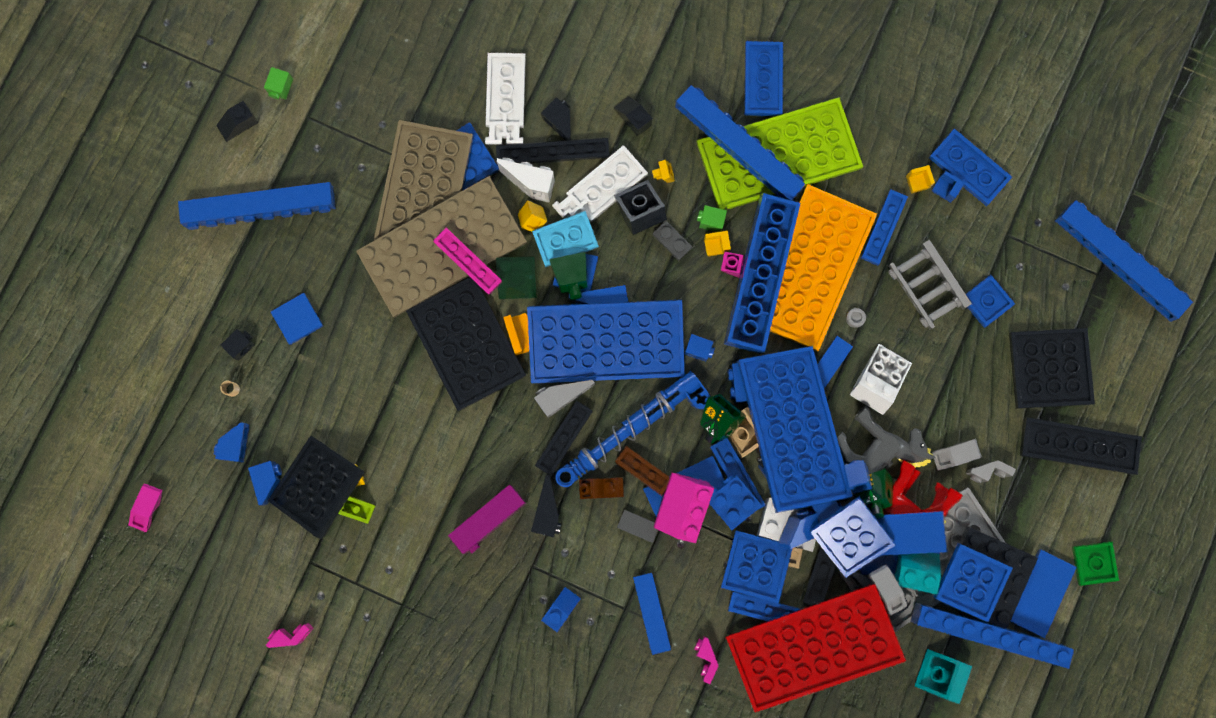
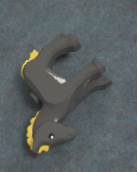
M867 405L855 415V419L875 438L864 454L860 456L852 452L847 444V436L843 432L837 436L844 465L854 460H864L869 474L882 469L887 470L893 464L891 460L894 457L900 462L905 460L915 468L925 466L931 462L930 459L936 458V456L930 453L931 449L927 448L919 429L915 428L910 431L907 443L899 436L883 430L873 420Z

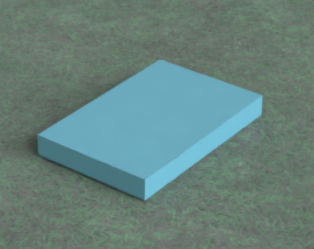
M586 211L532 231L545 267L551 266L549 259L587 252L599 247Z

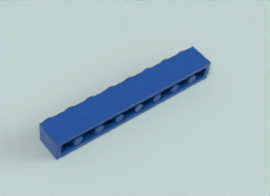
M691 85L676 101L675 108L776 196L792 201L804 188L805 183L800 175H794L786 163L778 161L771 150L763 148L761 142L756 137L748 135L742 125H737L732 121V117L727 112L723 113L718 109V105L713 100L709 101L704 96L702 90Z
M330 182L178 201L180 224L189 230H195L199 226L205 225L206 227H216L220 223L233 225L237 223L236 221L254 222L255 219L259 218L272 220L275 216L288 218L298 213L300 215H310L314 211L327 213L330 212V209H336L334 188Z
M1075 200L1055 220L1170 322L1179 319L1193 303L1187 293L1175 287L1172 280L1160 274L1157 267L1145 261V257L1142 254L1135 252L1127 241L1121 240L1112 228L1106 227L1098 216L1091 214L1083 203Z
M917 602L915 603L911 622L922 627L1068 669L1074 649L1062 644Z

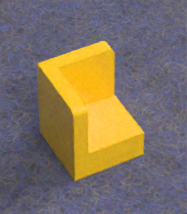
M929 165L913 169L906 175L911 194L929 189L935 183Z
M528 200L518 213L521 228L530 232L542 228L547 222L544 208Z
M728 231L705 234L704 243L707 256L730 252L731 246Z

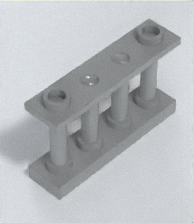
M928 240L921 245L923 249L919 254L898 267L891 263L888 266L890 268L888 272L893 280H898L921 316L919 320L924 328L928 327L931 330L935 327L932 322L955 307L959 308L961 306L962 309H965L972 303L931 241ZM924 259H930L933 264L931 269L906 283L901 273ZM940 274L944 280L942 284L917 299L911 289L932 276ZM945 291H951L954 296L952 301L927 315L922 305Z

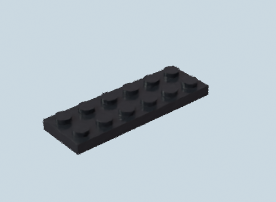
M1024 418L1020 456L1138 475L1142 436Z

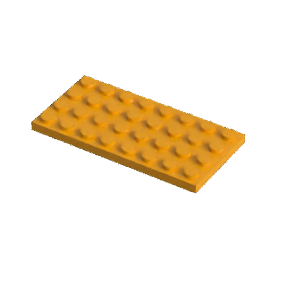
M807 184L799 202L801 204L770 331L805 347L812 346L813 350L818 352L877 214Z

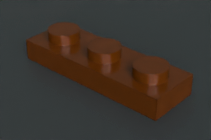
M626 446L615 463L657 494L663 496L670 477Z

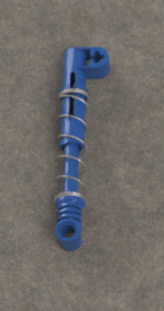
M692 371L688 372L666 390L657 392L656 397L646 405L641 404L642 408L631 416L627 415V419L622 422V428L619 429L616 426H612L614 434L606 440L598 437L599 445L591 451L587 448L580 450L577 456L578 459L574 458V462L570 461V465L566 464L556 472L555 478L557 483L562 487H569L578 480V476L582 477V473L585 475L586 470L588 472L590 470L594 471L599 467L597 465L598 460L606 462L605 454L611 449L621 451L620 443L628 438L635 441L639 433L645 429L649 430L650 425L659 418L664 419L665 414L673 412L675 406L683 400L687 399L695 409H704L708 397H711L695 374ZM700 388L701 392H699L697 395L699 397L704 396V399L702 400L703 404H697V396L690 398L689 395H691L693 392ZM675 392L678 393V395H676L670 401H666V399L673 395ZM660 405V408L658 410H656L655 412L652 411L655 407ZM562 472L570 473L571 478L568 482L564 483L560 480Z

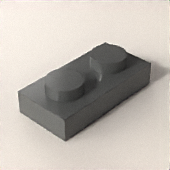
M667 221L653 233V236L678 261L693 248Z

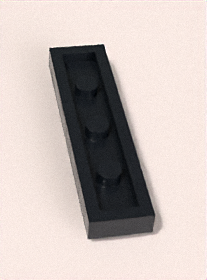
M576 401L535 466L552 476L593 411Z

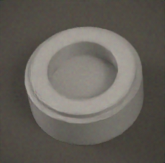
M859 308L851 309L846 315L847 324L853 328L862 326L866 321L865 312Z

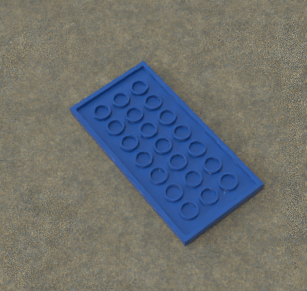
M682 300L527 306L531 383L683 377L685 375Z
M813 347L738 360L737 363L775 513L853 497Z

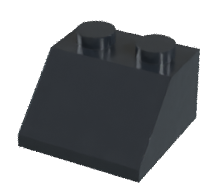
M648 180L614 195L622 217L633 235L667 220L665 205Z

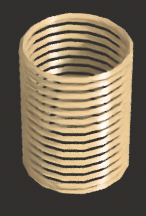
M224 381L220 386L221 392L231 397L238 395L240 391L239 385L232 381ZM229 384H233L234 389L228 394L226 391Z

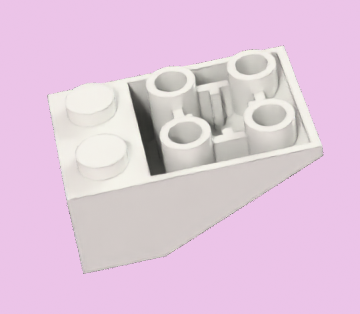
M497 158L499 171L531 199L550 203L555 183L554 172L550 168L545 166L537 168L528 162H521L520 164L515 163L510 158Z
M878 344L856 381L850 396L883 415L893 404L912 363Z

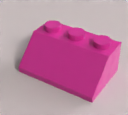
M672 472L654 528L677 539L696 543L714 487L707 481Z

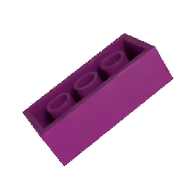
M508 485L450 533L448 537L462 554H467L468 552L473 554L481 547L479 545L481 541L527 503L512 485Z

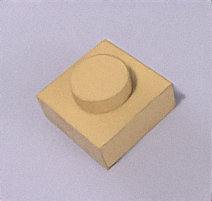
M793 548L789 567L800 569L803 549Z

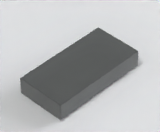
M624 510L617 528L653 543L658 532L654 528V522L627 510Z

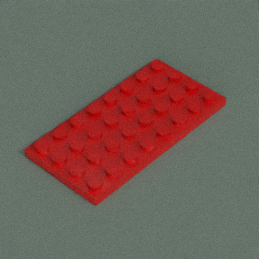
M875 584L726 636L755 713L906 661Z

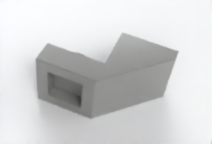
M976 439L957 443L951 447L932 452L933 456H936L934 460L938 470L958 466L982 457Z
M998 460L968 469L966 474L971 476V480L981 483L989 481L993 471H995V475L1005 478L1013 476L1016 469Z
M887 565L869 574L871 583L876 585L886 611L890 616L907 607L904 593Z

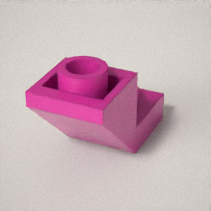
M724 252L721 271L740 278L744 262L743 255Z
M145 483L142 485L131 509L128 526L144 532L150 529L152 515L160 505L161 489Z
M309 623L303 626L300 624L292 633L294 637L284 628L278 631L275 629L267 638L269 642L266 646L272 648L301 644L314 628Z
M703 636L702 640L698 639L694 650H696V656L709 661L708 665L704 664L700 675L703 676L702 680L711 684L718 664L709 639Z

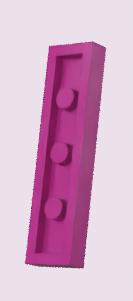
M447 228L433 241L488 295L502 282L493 271Z

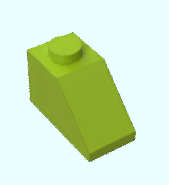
M349 496L338 514L368 524L375 505Z

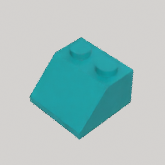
M940 554L898 555L894 578L899 586L938 594L941 578Z
M927 649L915 687L960 704L972 666Z

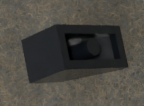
M629 96L614 107L615 111L637 137L652 126V117L641 104Z
M556 97L541 112V117L565 141L571 140L570 106L566 101H560Z
M241 101L228 109L216 126L225 141L228 142L259 122L249 106L244 101Z

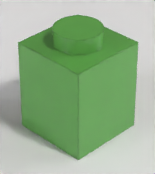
M271 67L264 89L267 91L268 96L274 99H286L293 78L289 72Z
M705 205L703 211L699 210L697 221L700 222L699 228L722 232L727 210Z

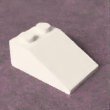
M767 498L756 535L779 542L789 517L805 508L775 513L772 498ZM816 539L797 546V548L813 552Z

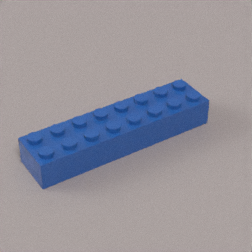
M765 193L759 198L724 345L758 354L765 352L801 203Z

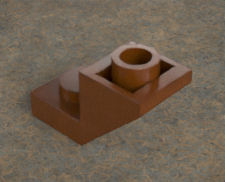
M623 478L579 480L580 499L624 497Z

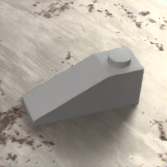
M593 380L551 386L547 389L543 387L535 393L537 396L534 399L549 418L593 387L595 383Z

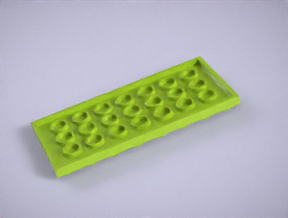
M840 98L743 126L747 131L746 133L751 137H756L761 142L763 148L771 150L778 161L786 163L794 175H800L804 180L805 186L863 168ZM710 137L697 140L696 143L718 209L728 210L758 201L763 193L775 195Z

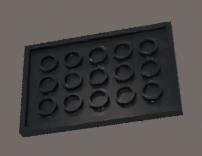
M471 277L406 310L458 412L526 377L481 288Z

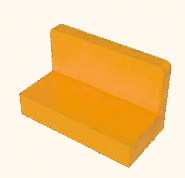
M527 314L503 317L515 355L529 352Z

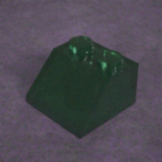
M535 257L496 258L497 276L502 280L498 286L499 300L537 298Z

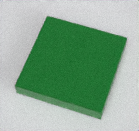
M1113 542L1072 546L1075 567H1077L1078 586L1119 581Z

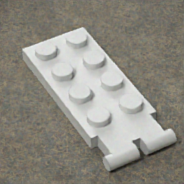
M488 53L486 127H489V137H485V144L502 145V138H506L507 145L523 144V137H520V128H524L526 58L524 53Z
M623 145L566 193L568 196L561 203L556 201L552 206L562 218H565L568 214L573 216L586 211L589 221L592 222L616 202L614 195L637 185L648 175V172Z

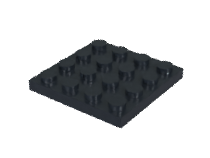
M1087 328L1009 333L1016 409L1095 404Z
M310 436L270 496L268 502L316 538L322 539L365 471L317 438Z
M966 526L959 544L1013 568L989 619L990 623L1007 629L1038 557Z

